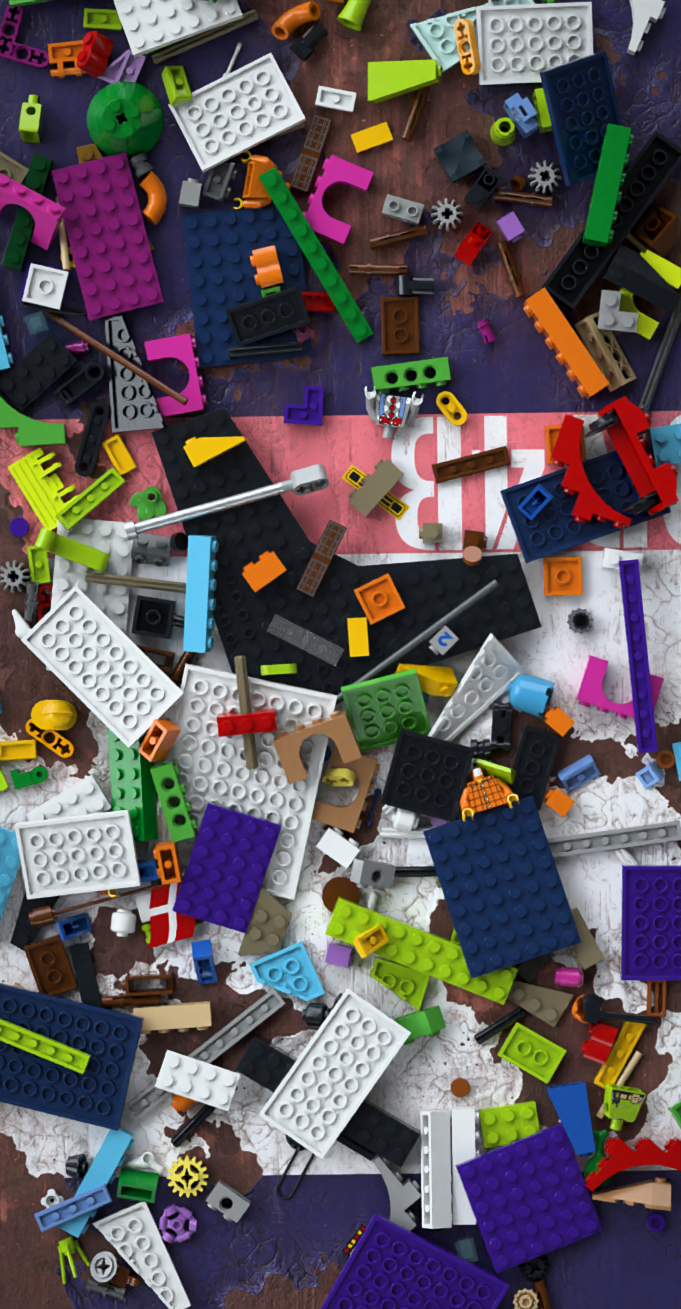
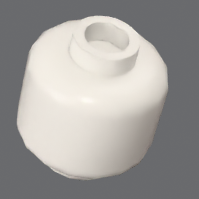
M397 808V810L393 809L390 821H394L393 826L395 829L411 832L417 828L420 814Z
M117 909V912H114L111 917V930L117 932V936L128 937V933L135 932L136 915L132 913V910Z

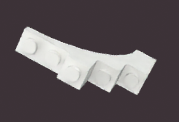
M629 0L633 26L627 53L634 56L636 51L640 52L644 43L641 40L643 33H648L652 24L648 21L656 23L658 18H663L666 10L663 7L664 1Z

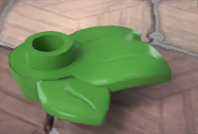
M154 486L146 488L144 492L135 493L130 500L131 506L138 507L137 516L140 522L151 519L153 515L155 517L165 515L167 512V506L162 500V493ZM149 494H154L155 499H150Z

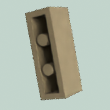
M381 459L374 467L376 471L373 475L368 474L361 481L364 485L359 490L355 488L348 496L350 498L348 502L365 518L404 475L388 459L385 461Z
M574 907L571 909L581 943L569 946L568 949L574 950L576 956L573 958L578 967L582 965L585 970L605 958L578 908Z

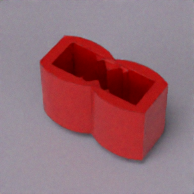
M98 31L88 32L83 38L82 51L77 56V67L92 77L102 76L106 70L114 42Z
M601 1021L591 1023L587 1032L590 1034L588 1041L584 1040L581 1046L582 1056L605 1065L619 1029Z

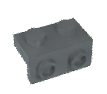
M223 162L211 168L202 195L223 203L226 198L229 199L232 192L230 187L232 180L235 181L238 175L236 164L233 162Z
M146 533L138 534V538L134 539L132 544V562L153 564L159 567L169 566L171 537Z

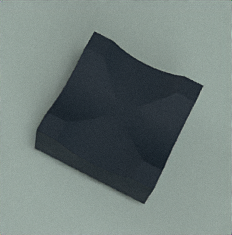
M468 130L435 147L433 150L452 184L486 166V162Z

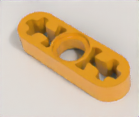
M459 19L455 23L454 30L461 69L466 75H476L480 71L481 63L474 25L469 19ZM467 42L470 43L469 52H466L465 50V44Z
M32 719L27 721L25 725L27 733L60 757L68 758L74 753L73 743L55 730H45L40 738L38 737L40 732L37 730L32 732L30 730V723H33ZM48 732L55 735V741L51 744L45 741V735ZM59 738L62 739L60 744L63 746L69 745L70 753L66 752L63 754L61 747L57 746L56 749L53 747L58 743Z

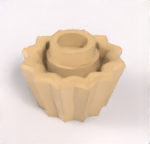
M524 1288L523 1290H518V1293L514 1295V1309L538 1308L537 1303L539 1300L537 1294L532 1289Z

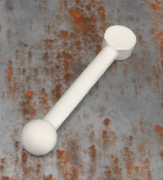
M238 42L228 69L222 77L230 74L242 43Z

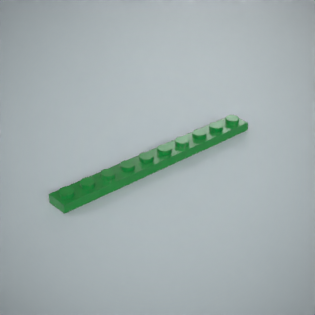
M276 166L260 175L259 178L356 342L359 343L374 334Z

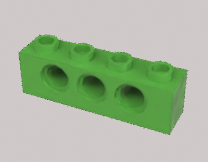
M448 357L371 367L373 385L379 394L390 393V389H398V392L408 391L409 387L417 386V389L428 388V384L433 383L436 386L447 385V381H451ZM429 368L436 372V376L432 379L425 376V371ZM409 371L415 372L417 375L416 380L408 381L406 373ZM389 374H395L398 377V381L395 384L388 383L387 376Z
M174 760L152 766L150 772L172 842L194 837L196 830H198V824L196 819H192L190 813L193 812L190 800L187 801L185 797L187 789L185 783L180 781L181 770L179 765H175ZM170 778L174 781L175 785L167 786L164 780ZM178 797L180 803L175 805L171 803L170 798ZM183 815L186 821L180 823L176 820V816Z

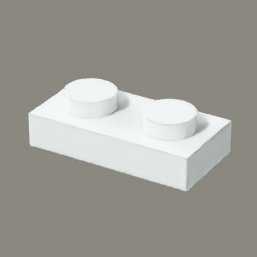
M319 86L315 106L353 113L357 93Z

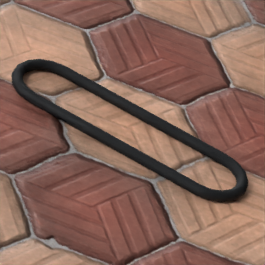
M28 302L21 303L22 307L32 310L72 316L87 315V312L81 309L61 307L62 310L81 312L83 314L27 306H40Z
M299 1150L295 1151L276 1187V1194L280 1199L287 1200L294 1195L315 1156L314 1153H312L292 1193L287 1197H283L279 1194V1187Z

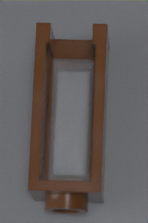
M136 645L160 670L172 671L175 653Z
M172 973L126 975L125 980H122V990L126 991V996L172 994L173 975Z

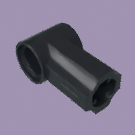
M316 22L303 36H300L293 42L290 49L304 62L313 54L315 48L328 35V32Z
M399 275L396 280V296L434 295V278H414V276Z

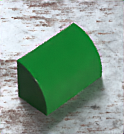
M121 1168L116 1197L154 1203L159 1174Z

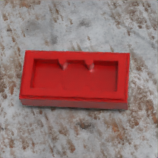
M301 292L308 312H336L335 305L327 292Z

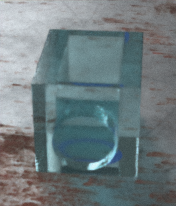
M43 311L24 317L32 337L50 331Z
M473 1235L454 1239L457 1256L475 1264V1261H478Z

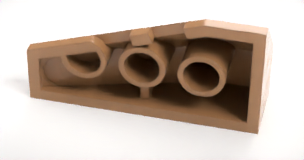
M655 1177V1180L649 1179L591 1192V1198L612 1203H619V1200H623V1203L631 1206L642 1203L645 1208L671 1211V1183L667 1181V1178Z

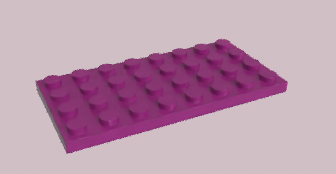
M126 152L51 171L59 204L66 208L63 220L89 321L164 303Z

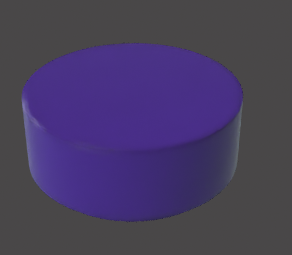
M15 518L11 521L10 532L14 536L23 537L28 533L29 524L25 519Z
M653 1212L647 1218V1226L653 1232H661L666 1227V1219L663 1214Z

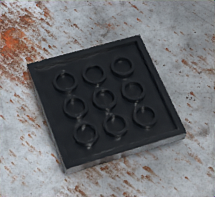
M400 728L380 803L449 822L455 821L475 748Z

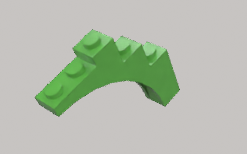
M0 396V429L18 428V431H15V441L19 443L20 447L67 444L65 424L33 420L20 414Z

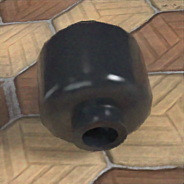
M309 1003L306 1009H303L302 1019L306 1021L308 1027L320 1028L331 1012V1009L324 1003Z

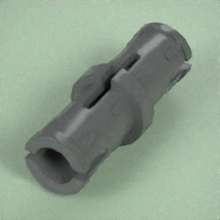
M35 581L27 582L26 597L24 598V620L26 621L36 620V608L39 604V583Z
M89 1277L86 1286L87 1290L102 1293V1296L105 1297L109 1295L123 1300L126 1288L112 1285L110 1282H98Z

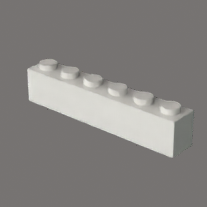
M451 1107L453 1225H476V1219L455 1165L479 1156V1150H475V1143H479V1131H475V1123H479V1112H475V1107Z
M420 1111L422 1228H452L451 1202L453 1197L451 1194L452 1156L450 1146L452 1138L450 1135V1111Z

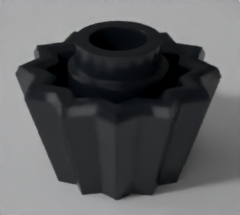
M578 608L577 610H572V613L568 615L569 620L567 623L569 624V629L573 630L574 633L579 632L582 635L584 632H588L589 628L593 627L592 622L594 619L586 609Z
M85 1154L70 1156L65 1164L67 1175L78 1181L83 1180L88 1172L89 1165Z

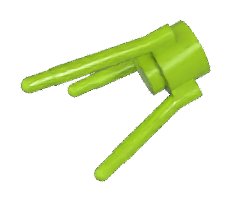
M73 1237L58 1241L59 1246H57L64 1285L66 1284L64 1255L68 1257L74 1278H77V1273L71 1254L76 1252L75 1248L88 1267L91 1265L80 1248L78 1240L74 1241Z

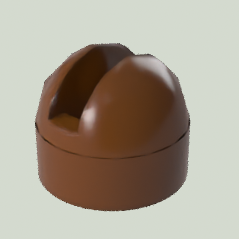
M521 174L515 175L510 180V185L515 191L519 192L527 185V179L523 178Z

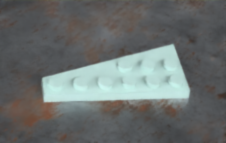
M499 0L485 3L481 6L535 3L533 0ZM476 7L410 24L411 29L431 59H436L440 62L443 73L460 62L454 30L455 23L459 19H469L473 22L477 41ZM469 42L465 44L466 52L470 50Z

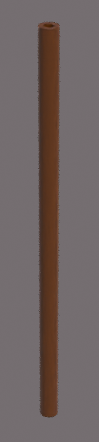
M45 312L46 317L184 406L187 404L188 398L58 314Z

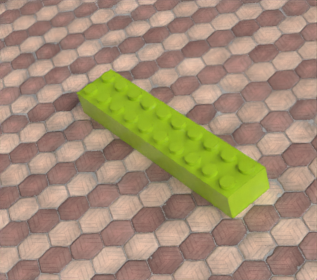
M338 897L325 929L326 935L354 945L353 941L357 935L381 924L389 942L372 953L502 1005L505 1004L518 971L516 966L512 965L471 979L459 944L343 897Z

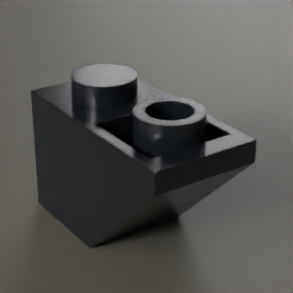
M486 167L465 196L464 202L480 212L502 177Z

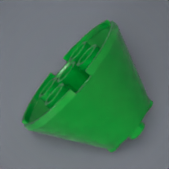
M128 81L109 84L94 96L87 112L89 135L95 145L109 156L126 152L127 158L132 159L140 153H146L155 146L162 133L164 122L162 108L154 94L140 84ZM125 115L127 122L120 124V117Z

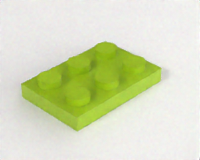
M516 1022L497 1055L548 1084L567 1050L521 1023Z
M535 1100L478 1109L484 1148L507 1145L540 1131Z

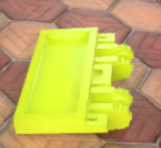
M40 447L8 466V469L44 528L52 531L57 528L58 520L55 518L56 514L79 495L64 503L61 497L73 492L76 487L73 484L58 493L59 490L64 488V485L56 473L48 477V474L60 468L62 464L58 462L44 470L42 464L53 459L56 454L51 452L38 460V458L44 455Z

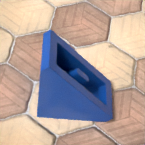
M538 484L517 508L532 520L554 496L541 484Z
M87 912L57 922L62 941L93 931Z

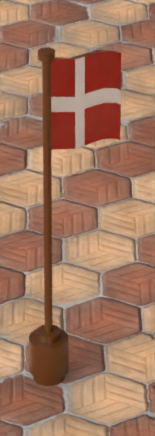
M181 882L164 885L158 883L117 894L120 897H106L56 911L55 907L52 908L51 905L33 909L32 912L28 913L31 926L39 928L54 924L55 919H58V914L152 889L149 907L151 937L148 949L193 937L195 929L194 917L172 911Z

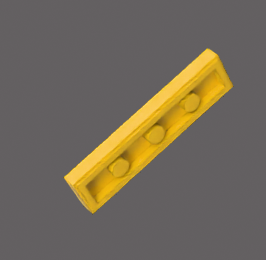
M624 1023L611 1048L605 1065H602L593 1082L594 1084L605 1089L606 1083H616L647 1024Z

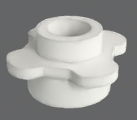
M50 1189L46 1197L41 1199V1204L49 1208L63 1202L64 1198L57 1195L54 1189Z

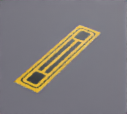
M351 465L342 479L359 490L364 485L361 481L367 475L354 465ZM390 492L377 504L398 520L402 518L409 508L408 505Z

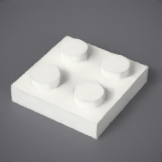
M31 263L22 301L60 310L69 272Z

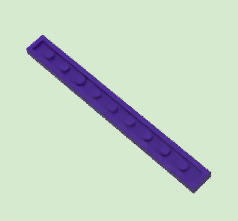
M638 559L623 560L618 562L638 753L655 752L658 750Z

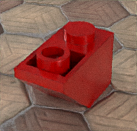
M477 222L465 237L454 256L470 267L493 234V231Z

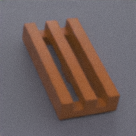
M647 980L646 1016L666 1017L667 980ZM652 982H655L654 1013H651ZM659 982L662 983V1013H658Z

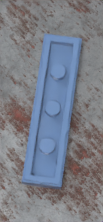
M104 1183L37 1212L34 1216L41 1232H44L111 1203L113 1200Z

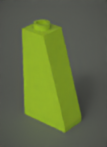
M436 59L368 62V101L372 104H377L440 82V76L443 75L442 65Z

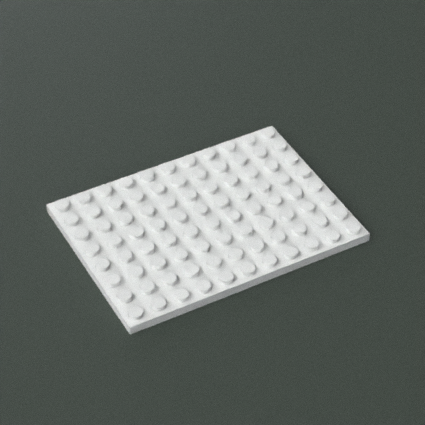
M185 664L180 689L184 692V695L178 700L174 723L181 728V731L166 758V762L174 760L175 765L178 764L180 767L181 775L179 778L181 783H185L187 789L185 797L187 801L190 800L193 812L190 813L192 819H196L198 824V830H196L194 837L177 841L183 876L207 804L211 802L282 825L262 886L271 895L294 900L329 737L323 734H314L303 741L300 752L309 773L308 778L289 784L273 744V739L279 732L287 731L288 733L294 731V727L300 724L307 726L312 724V720L323 717L325 719L330 717V714L335 709L337 695L248 677L252 712L260 709L276 708L278 723L277 731L254 733L258 768L251 770L246 768L243 734L219 737L218 714L231 712L240 714L236 674ZM170 778L164 780L167 786L175 785L174 781ZM159 797L157 802L158 839L150 840L146 860L154 859L153 849H155L157 842L172 840ZM178 797L170 798L171 803L175 805L180 803ZM183 815L176 816L178 822L183 823L186 821Z

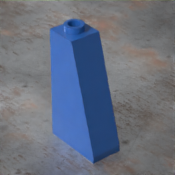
M580 1081L546 1086L576 1155L580 1154V1157L591 1156V1153L596 1151L585 1082Z

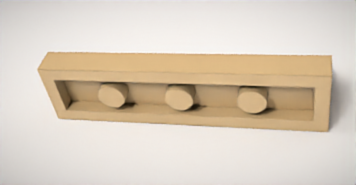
M599 312L576 323L575 327L591 357L610 383L607 387L612 392L635 380L636 376L612 331L597 329L594 318L597 317L598 319ZM604 336L608 338L609 344L605 342ZM613 353L617 355L618 361L614 359ZM622 370L626 372L629 377L628 379H625Z

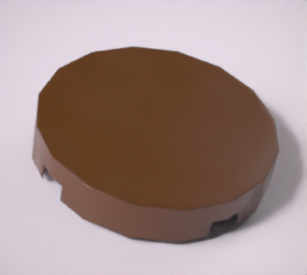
M347 877L332 878L323 888V903L330 912H333L339 896L358 904L360 900L359 888L355 882L350 881Z

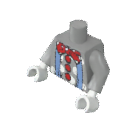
M367 386L365 387L366 410L371 421L375 422L376 426L384 427L382 438L394 439L395 428L403 429L404 426H409L418 415L424 394H422L420 399H417L415 397L416 392H414L412 398L376 394L375 386L372 392H368Z

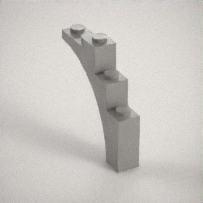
M377 1154L373 1158V1163L382 1174L388 1188L390 1198L389 1220L411 1231L416 1226L415 1219L417 1217L410 1209L408 1211L406 1209L422 1196L421 1186L416 1180L412 1182L410 1178L402 1182L404 1178L397 1170L394 1172L390 1168V1165H392L390 1161Z

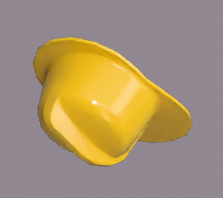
M43 700L36 703L32 708L31 718L35 726L43 730H68L76 723L77 712L75 707L68 701Z

